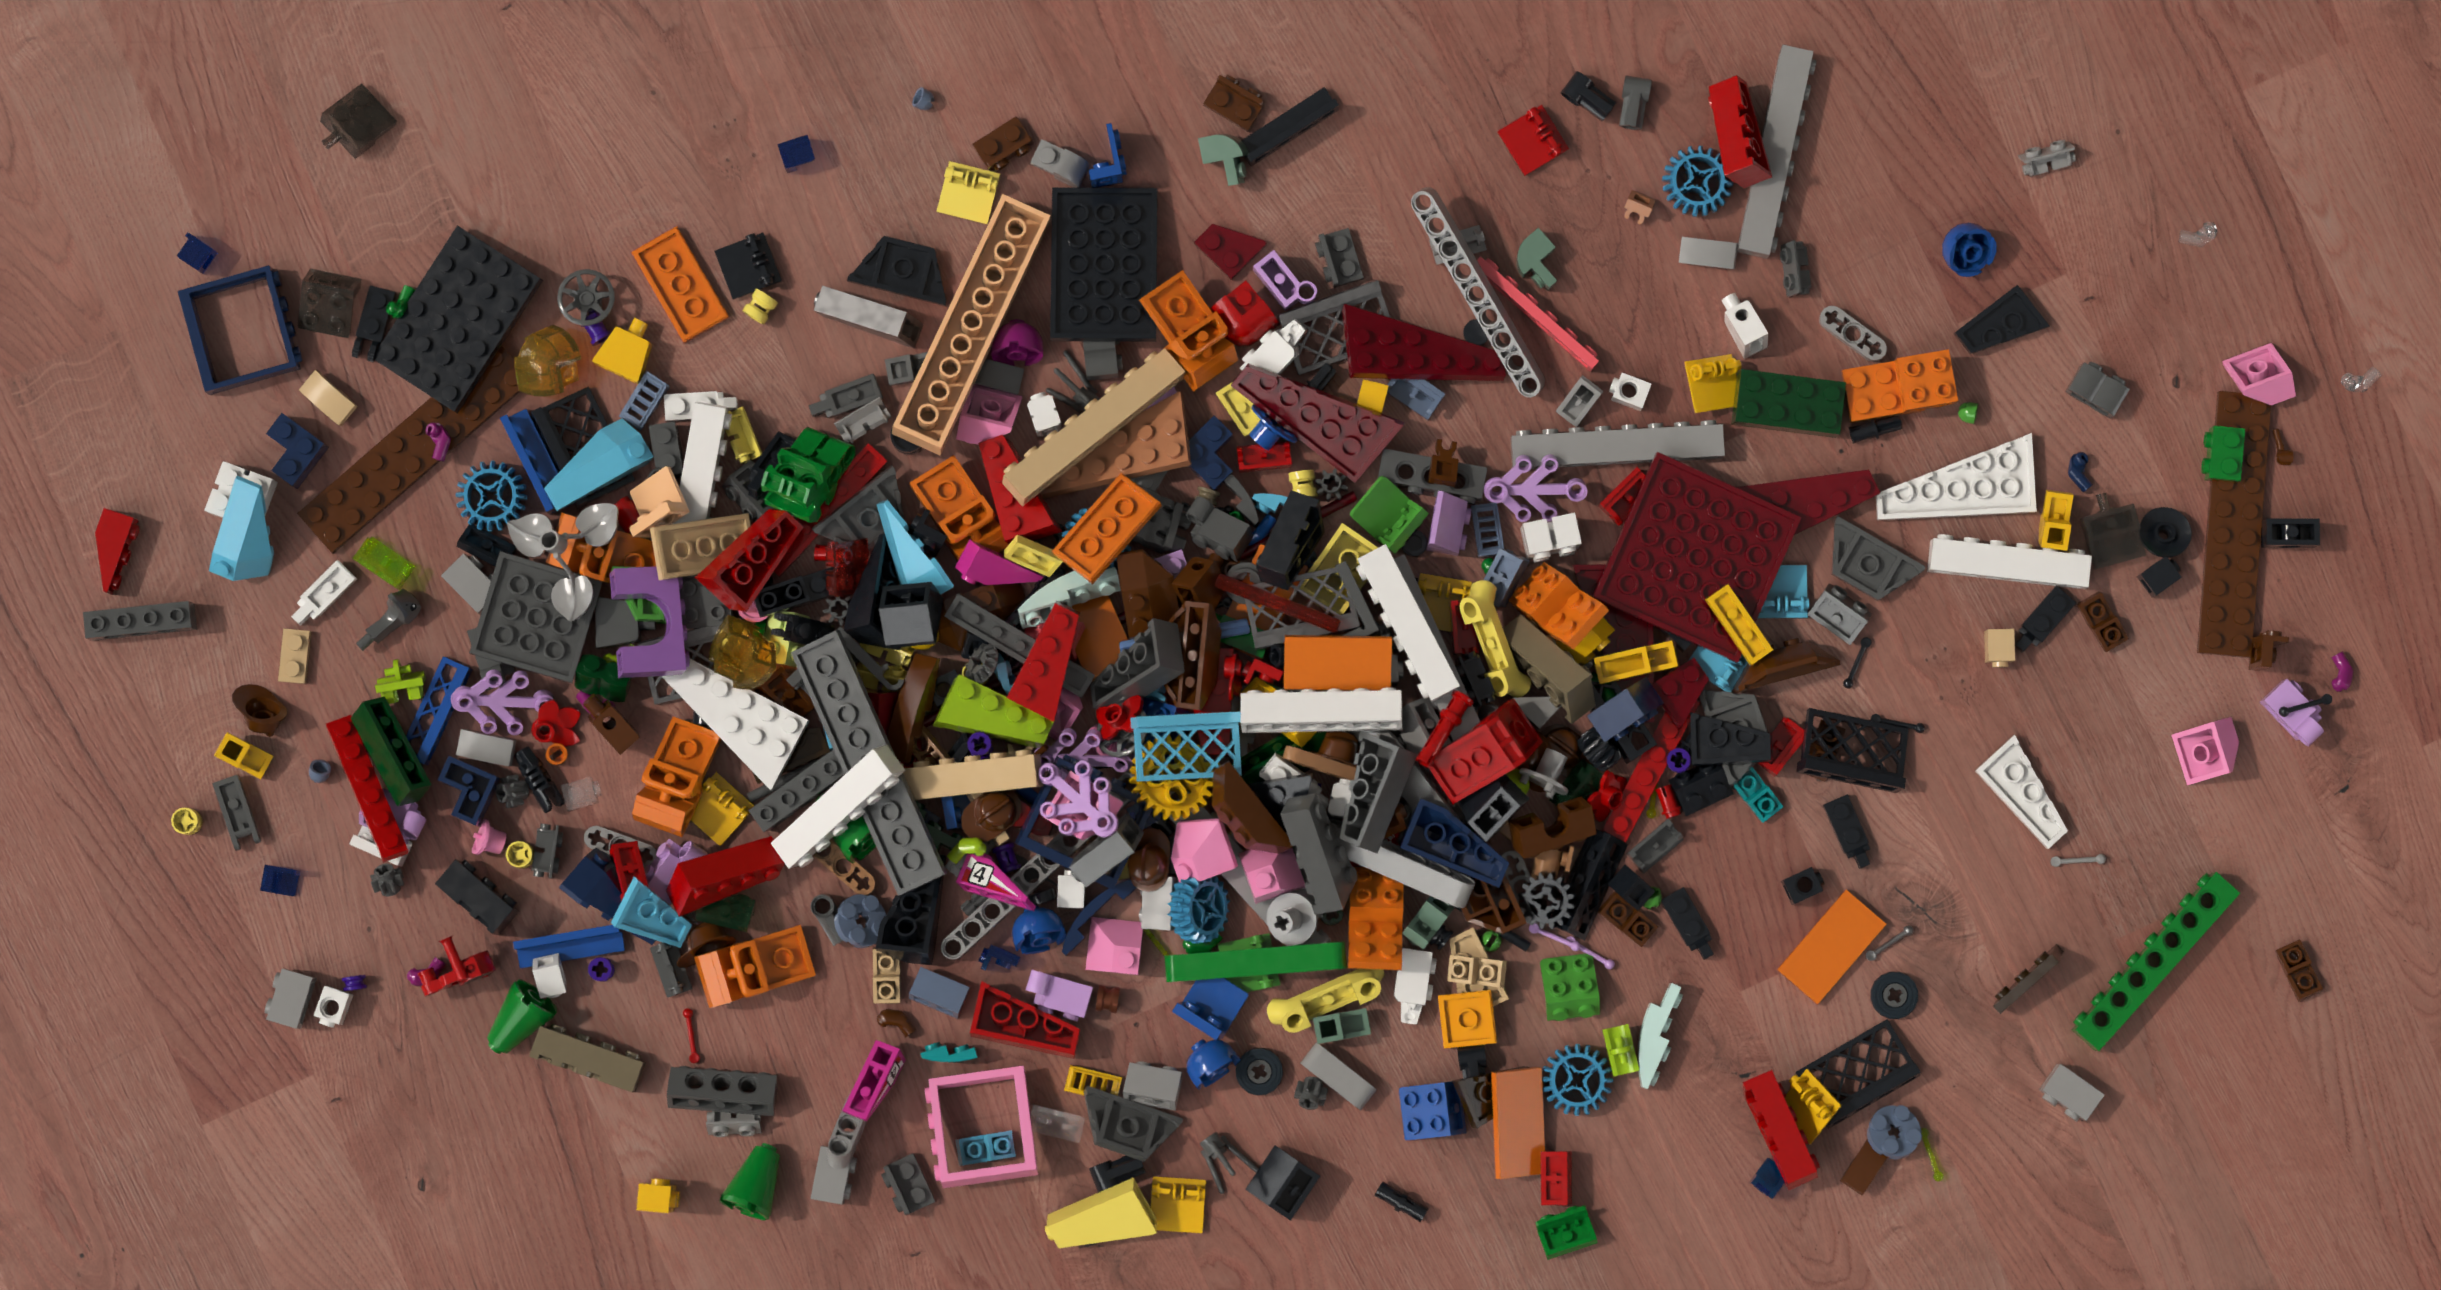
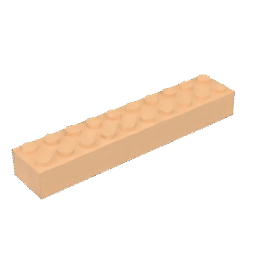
M1002 194L892 428L893 435L941 456L988 356L996 334L1004 322L1044 237L1051 215Z

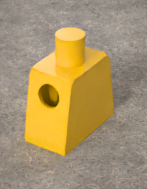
M634 318L628 331L616 326L594 356L592 362L603 369L638 384L644 376L652 344L642 338L648 324Z

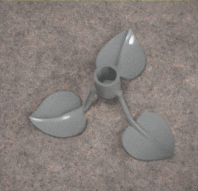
M595 504L581 511L575 521L577 529L581 531L579 534H568L565 532L561 535L553 530L550 519L539 513L529 514L507 522L510 537L522 554L535 558L543 555L546 550L553 554V557L558 560L569 575V579L563 578L554 585L551 593L555 609L568 621L577 620L588 610L593 600L594 589L588 577H574V573L562 559L561 554L567 549L568 539H581L585 537V541L593 547H601L608 544L615 536L618 525V508L614 504Z

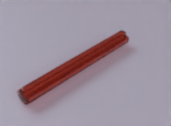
M1219 574L1216 579L1215 586L1217 588L1330 632L1336 633L1339 629L1341 621L1337 618L1223 574Z

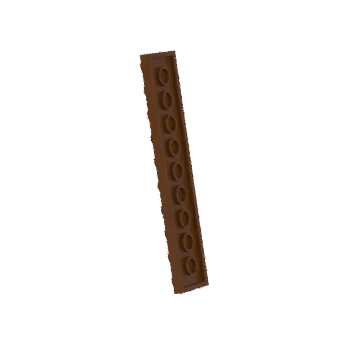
M501 346L458 414L431 397L297 514L328 550L334 554L440 462L432 458L436 445L431 437L426 434V427L429 423L443 425L449 434L451 442L447 452L448 455L531 383V378Z
M2217 392L2215 426L2244 428L2245 439L2241 481H2210L2197 653L2251 658L2271 405L2247 397L2239 392Z

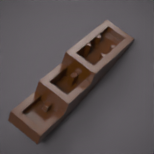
M916 653L904 679L887 735L894 754L900 762L911 763L915 736L921 737L925 710H932L940 658Z

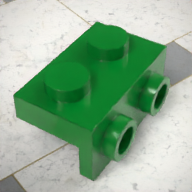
M2212 426L2209 428V432H2205L2203 446L2207 448V458L2202 460L2201 473L2205 474L2206 481H2241L2245 439L2244 428Z
M1585 1205L1569 1207L1565 1212L1557 1215H1545L1535 1222L1547 1260L1598 1243Z

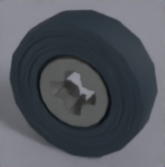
M1888 972L1874 981L1870 1000L1874 1009L1881 1016L1888 1019H1900L1908 1016L1915 1009L1918 1002V989L1915 982L1908 975L1901 972ZM1891 988L1894 991H1901V994L1898 996L1899 1002L1888 1000Z
M1254 1048L1241 1056V1060L1236 1066V1079L1246 1092L1257 1096L1267 1095L1279 1086L1283 1077V1066L1276 1054L1264 1048ZM1263 1064L1265 1066L1264 1071L1267 1073L1266 1077L1260 1076L1259 1079H1255V1073L1252 1071V1068Z

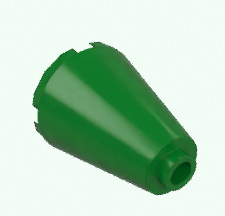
M863 815L847 823L848 829L837 837H832L845 858L851 863H855L854 858L858 860L864 859L876 847Z
M522 979L515 980L488 1033V1046L498 1054L502 1052L509 1053L536 1032L540 1026L545 1025L554 1018L558 1012L555 1004L548 997L546 1000L540 999L538 989L534 985Z
M762 1143L761 1146H755L722 1193L719 1200L721 1204L732 1210L735 1207L745 1216L764 1221L766 1219L769 1220L780 1155L776 1153L777 1148L766 1143Z

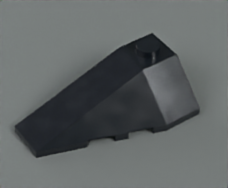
M884 533L880 534L847 608L844 631L861 644L887 648L884 641L879 606L883 586L898 585V577ZM901 647L888 648V649L899 650V649H901Z

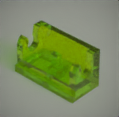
M372 536L364 541L352 558L398 590L401 589L416 567Z

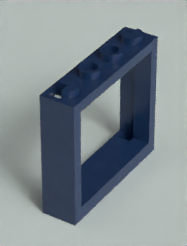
M269 265L178 291L204 391L209 395L301 369L299 362L303 361L299 346L295 347L292 338L296 336L293 322H288L286 312L289 311L288 302L285 296L281 297L279 286H282V280L279 272H274V269ZM267 279L289 362L217 382L195 299Z
M1065 754L1063 759L1056 756L1053 764L1060 770L1064 768L1075 773V765L1079 761ZM1083 768L1080 769L1081 774L1087 771ZM1093 768V772L1090 775L1091 782L1094 783L1097 778L1102 776L1103 772ZM1051 769L1049 770L1046 778L1051 775ZM1112 777L1110 791L1137 803L1136 801L1141 795L1125 789L1126 783ZM1101 782V783H1100V786H1102V787L1105 788V787H1106V783H1105V782ZM1044 784L1032 805L1015 843L1070 869L1069 866L1073 858L1028 837L1038 818L1040 807L1046 801L1052 786ZM1145 801L1137 803L1141 806L1134 818V821L1141 829H1143L1153 809L1151 807L1145 811ZM1129 856L1110 869L1108 874L1102 875L1095 882L1114 890Z

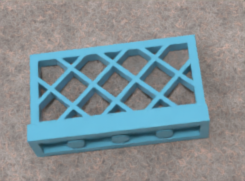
M1240 712L1130 718L1131 729L1134 730L1137 782L1213 778L1214 772H1211L1214 767H1219L1218 762L1226 753L1234 760V768L1242 776L1239 738ZM1217 729L1213 734L1210 731H1208ZM1222 729H1232V741L1227 747L1216 738ZM1197 730H1202L1209 737L1201 748L1190 739ZM1176 731L1184 740L1176 749H1173L1164 739L1170 732ZM1182 731H1190V733L1186 735ZM1156 732H1165V733H1164L1162 736H1159ZM1141 733H1151L1158 740L1149 751L1142 745ZM1212 741L1223 750L1215 761L1204 752ZM1186 742L1197 751L1189 762L1178 753ZM1160 744H1163L1171 752V755L1163 764L1152 754ZM1200 755L1211 764L1204 773H1199L1192 766ZM1174 756L1185 765L1179 774H1173L1166 767ZM1150 758L1159 768L1153 775L1143 776V764ZM1188 769L1193 772L1184 774ZM1162 770L1167 773V775L1159 774Z

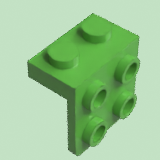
M1380 476L1350 512L1351 518L1382 546L1386 544L1388 549L1394 554L1405 545L1407 539L1421 526L1423 520L1429 514L1424 508L1410 500L1385 476Z
M1579 954L1546 958L1540 961L1547 1021H1563L1567 1018L1575 1017L1588 1018L1600 1014V996L1593 956Z

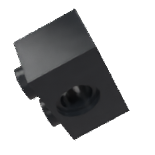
M2267 518L2262 521L2261 548H2315L2320 545V519Z

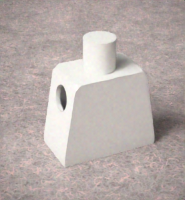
M1732 293L1722 299V303L1727 310L1725 311L1724 322L1743 358L1746 359L1767 348L1768 332L1748 300L1741 303L1736 293Z

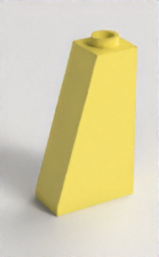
M1131 1178L1048 1214L1045 1231L1050 1241L1054 1240L1058 1248L1153 1235L1157 1233V1219L1134 1178Z

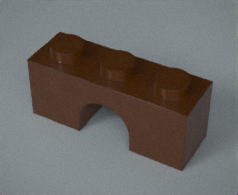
M1581 796L1557 804V820L1553 825L1544 828V822L1534 813L1509 820L1513 849L1524 859L1534 858L1545 851L1557 850L1566 844L1586 840L1589 836L1596 834L1592 806Z

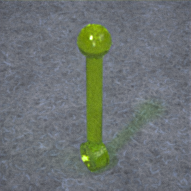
M1655 789L1651 795L1650 807L1646 811V816L1650 819L1656 817V810L1654 809L1657 792Z
M1149 929L1143 930L1162 955L1168 956V952Z
M1921 1128L1922 1139L1934 1170L1933 1178L1935 1181L1940 1182L1943 1180L1944 1175L1938 1169L1927 1138L1929 1131L1926 1128Z

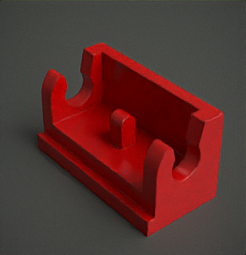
M1289 441L1276 442L1270 450L1264 449L1259 444L1236 446L1239 473L1292 468Z
M1638 467L1598 505L1618 527L1627 519L1646 476Z
M1450 601L1453 655H1466L1475 651V654H1479V640L1473 623L1465 625L1460 612L1461 601Z
M1785 717L1771 733L1773 761L1757 762L1774 777L1803 743L1804 729L1791 719Z
M638 842L612 844L609 852L610 856L614 858L622 891L620 895L622 901L634 876L647 887L648 883Z
M1541 1151V1205H1572V1151Z

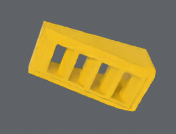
M1070 1065L1064 1091L1084 1096V1087L1088 1074L1092 1075L1090 1087L1093 1088L1096 1087L1098 1077L1103 1078L1100 1088L1102 1091H1106L1108 1080H1112L1113 1084L1110 1094L1118 1096L1122 1077ZM1077 1072L1082 1073L1079 1088H1074Z

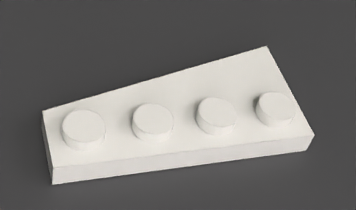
M2015 735L1975 770L2046 849H2049L2068 831Z

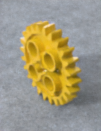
M1169 734L1164 740L1173 749H1176L1181 743V736L1178 735L1172 741ZM1155 738L1154 744L1148 741L1145 744V748L1149 751L1158 740ZM1186 742L1178 753L1189 762L1197 751ZM1160 744L1152 754L1163 764L1165 762V754L1171 755V752L1163 744ZM1202 755L1192 764L1199 773H1204L1211 765L1209 762L1204 763ZM1174 756V765L1168 763L1166 767L1173 774H1179L1185 765ZM1150 758L1143 764V776L1154 774L1159 766L1154 765V761ZM1132 766L1129 769L1130 773L1135 774L1129 780V783L1136 784V787L1131 792L1141 795L1136 802L1145 801L1144 810L1146 811L1152 807L1154 809V817L1162 812L1163 820L1168 819L1170 814H1172L1174 821L1180 818V814L1184 819H1187L1190 816V812L1195 815L1199 812V807L1203 808L1207 804L1205 799H1209L1212 796V793L1207 790L1213 788V782L1208 781L1211 778H1197L1195 782H1191L1188 779L1159 780V783L1155 784L1151 781L1137 782L1136 766ZM1162 770L1159 775H1167V773ZM1169 791L1176 792L1179 801H1174L1170 797Z

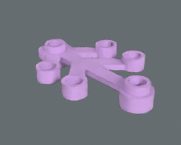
M1551 454L1543 457L1542 465L1522 484L1512 483L1522 473L1530 471L1532 464L1531 459L1527 455L1518 456L1515 460V466L1502 478L1493 477L1484 485L1485 497L1493 503L1502 502L1515 514L1516 519L1520 522L1528 521L1531 517V511L1529 506L1519 504L1511 495H1522L1541 513L1543 519H1547V522H1551V518L1557 516V509L1553 504L1544 502L1538 495L1567 494L1568 498L1575 502L1582 501L1587 496L1586 483L1579 478H1573L1568 483L1538 484L1545 476L1556 471L1558 468L1557 458ZM1549 460L1555 462L1551 467L1545 465ZM1521 461H1527L1528 465L1526 467H1520L1519 463ZM1576 484L1581 486L1577 491L1571 489ZM1494 486H1500L1501 490L1499 492L1492 491V488ZM1549 509L1554 511L1550 516L1544 514ZM1521 510L1528 512L1525 516L1518 515Z
M493 669L488 671L486 676L471 688L467 686L458 687L451 695V704L457 711L469 712L480 723L481 731L485 734H492L497 729L496 720L492 716H487L479 707L489 706L506 724L509 734L519 735L523 731L522 721L520 718L514 717L505 707L535 708L538 712L542 702H547L554 698L553 694L548 690H539L533 697L507 696L516 688L524 689L528 686L529 679L527 673L517 671L510 680L500 686L502 684L501 673ZM493 676L498 677L496 681L489 680ZM521 677L525 679L522 682L516 681L518 678ZM489 687H499L490 695H480ZM464 698L469 699L467 702H460ZM486 723L493 724L491 727L484 726ZM513 724L519 725L517 728H511Z
M1064 729L1059 738L1051 746L1048 745L1049 750L1041 755V765L1045 763L1053 764L1056 756L1063 759L1065 754H1060L1059 752L1065 746H1072L1077 738V734L1073 729ZM1096 729L1089 730L1085 739L1072 752L1066 754L1078 761H1086L1092 766L1113 767L1117 772L1129 771L1133 765L1132 759L1134 758L1133 753L1120 758L1104 755H1084L1091 747L1099 746L1102 741L1101 732ZM1064 735H1069L1072 740L1066 739ZM1090 736L1096 737L1097 741L1091 740ZM1118 761H1123L1125 765L1120 764ZM1084 765L1081 768L1087 770V765ZM1061 768V778L1065 780L1069 772Z
M1079 761L1075 765V773L1079 776L1080 794L1061 778V770L1054 764L1045 763L1039 768V780L1048 786H1055L1072 802L1057 805L1051 802H1044L1040 807V813L1047 819H1053L1060 815L1085 813L1091 820L1074 822L1071 819L1065 818L1059 823V831L1066 836H1071L1076 832L1094 831L1100 837H1109L1115 833L1118 827L1117 817L1110 812L1109 792L1112 786L1110 781L1104 777H1099L1094 781L1093 788L1099 793L1097 810L1091 805L1090 775L1093 772V768L1086 761ZM1087 765V771L1081 774V767ZM1051 769V775L1045 778V771ZM1101 782L1106 783V787L1103 790H1099ZM1052 806L1051 814L1046 815L1047 807ZM1107 819V825L1101 828V821ZM1067 823H1071L1069 831L1064 830V826Z

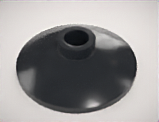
M2168 507L2155 508L2143 517L2139 525V537L2143 546L2150 553L2158 557L2164 558L2167 556L2171 558L2178 556L2190 544L2192 537L2191 526L2186 517L2175 509ZM2159 533H2165L2167 535V539H2162L2159 536Z

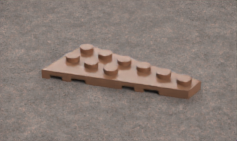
M1181 391L1141 412L1040 492L1043 499L1111 484L1120 473L1129 479L1191 465L1184 398Z

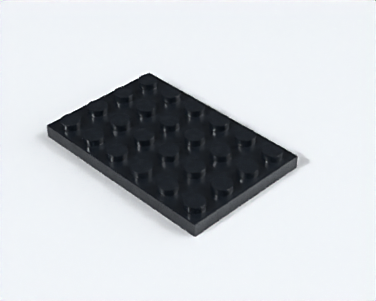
M1052 187L1050 341L1156 342V324L1139 300L1157 288V188Z
M457 225L409 299L406 312L401 318H397L375 353L374 360L458 414L543 280Z

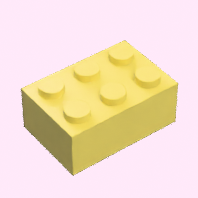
M1342 523L1308 573L1334 568L1336 565L1346 561L1361 591L1368 580H1361L1355 568L1359 566L1357 559L1378 547ZM1338 573L1331 574L1326 581V584L1338 592L1343 586ZM1327 575L1317 578L1323 581ZM1310 578L1306 579L1299 589L1313 597L1321 584ZM1323 586L1315 599L1329 607L1337 594ZM1344 588L1341 594L1348 597L1346 588ZM1339 596L1331 609L1339 615H1343L1350 607L1349 602Z

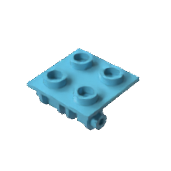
M1781 565L1758 618H1808L1807 565Z
M1700 646L1696 648L1689 659L1695 658L1708 676L1709 681L1725 692H1732L1734 685L1748 663L1743 655H1741L1739 662L1735 663Z

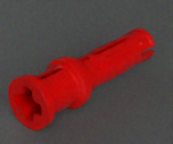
M1454 690L1451 694L1452 699L1446 709L1441 710L1439 716L1441 719L1415 759L1422 766L1431 767L1454 727L1460 726L1463 714L1468 707L1473 705V700L1464 693Z

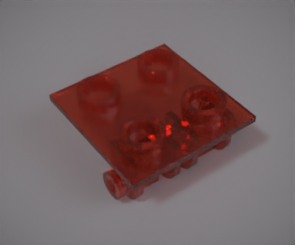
M868 538L842 543L829 541L828 547H825L826 560L834 562H827L825 566L834 567V570L826 571V574L829 575L826 576V590H829V595H835V597L854 594L868 562Z

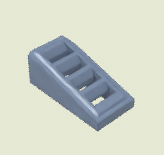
M646 371L619 417L642 431L670 386ZM651 383L659 389L658 392L655 393L646 387L647 384ZM644 391L654 399L650 402L640 396L641 393ZM637 400L648 407L646 412L635 405ZM631 409L643 416L642 419L638 420L630 415L629 411Z
M1497 503L1472 505L1471 513L1478 558L1496 556L1500 548L1504 549ZM1493 511V516L1478 518V512ZM1494 521L1495 526L1482 528L1479 526V523ZM1496 532V536L1481 538V533ZM1497 541V546L1483 548L1482 543Z

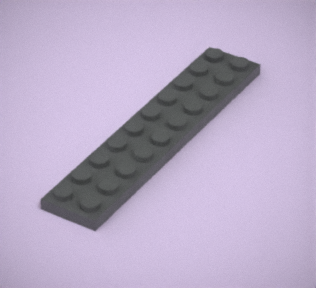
M836 630L791 652L844 774L850 771L874 748L887 745L894 754L840 630ZM903 773L898 777L900 781L895 786L881 792L882 798L872 805L868 804L864 808L865 813L863 814L898 896L948 874Z

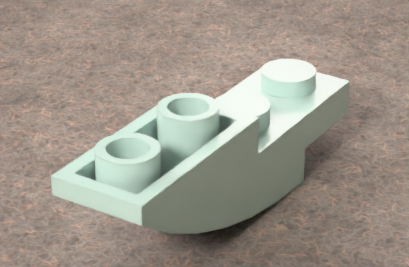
M1116 568L1106 569L1093 585L1075 571L1048 583L1018 608L1022 629L1044 623L1056 600L1072 608V605L1085 603L1088 600L1121 591Z
M1673 983L1669 984L1660 1006L1649 1003L1643 1018L1638 1041L1637 1062L1640 1085L1644 1089H1648L1649 1085L1654 1086L1660 1075V1072L1656 1069L1660 1060L1666 1061L1671 1047L1667 1046L1669 1040L1661 1037L1660 1034L1661 1032L1666 1033L1672 1022V1019L1668 1016L1672 1007L1678 1008L1683 994L1679 993L1681 987Z

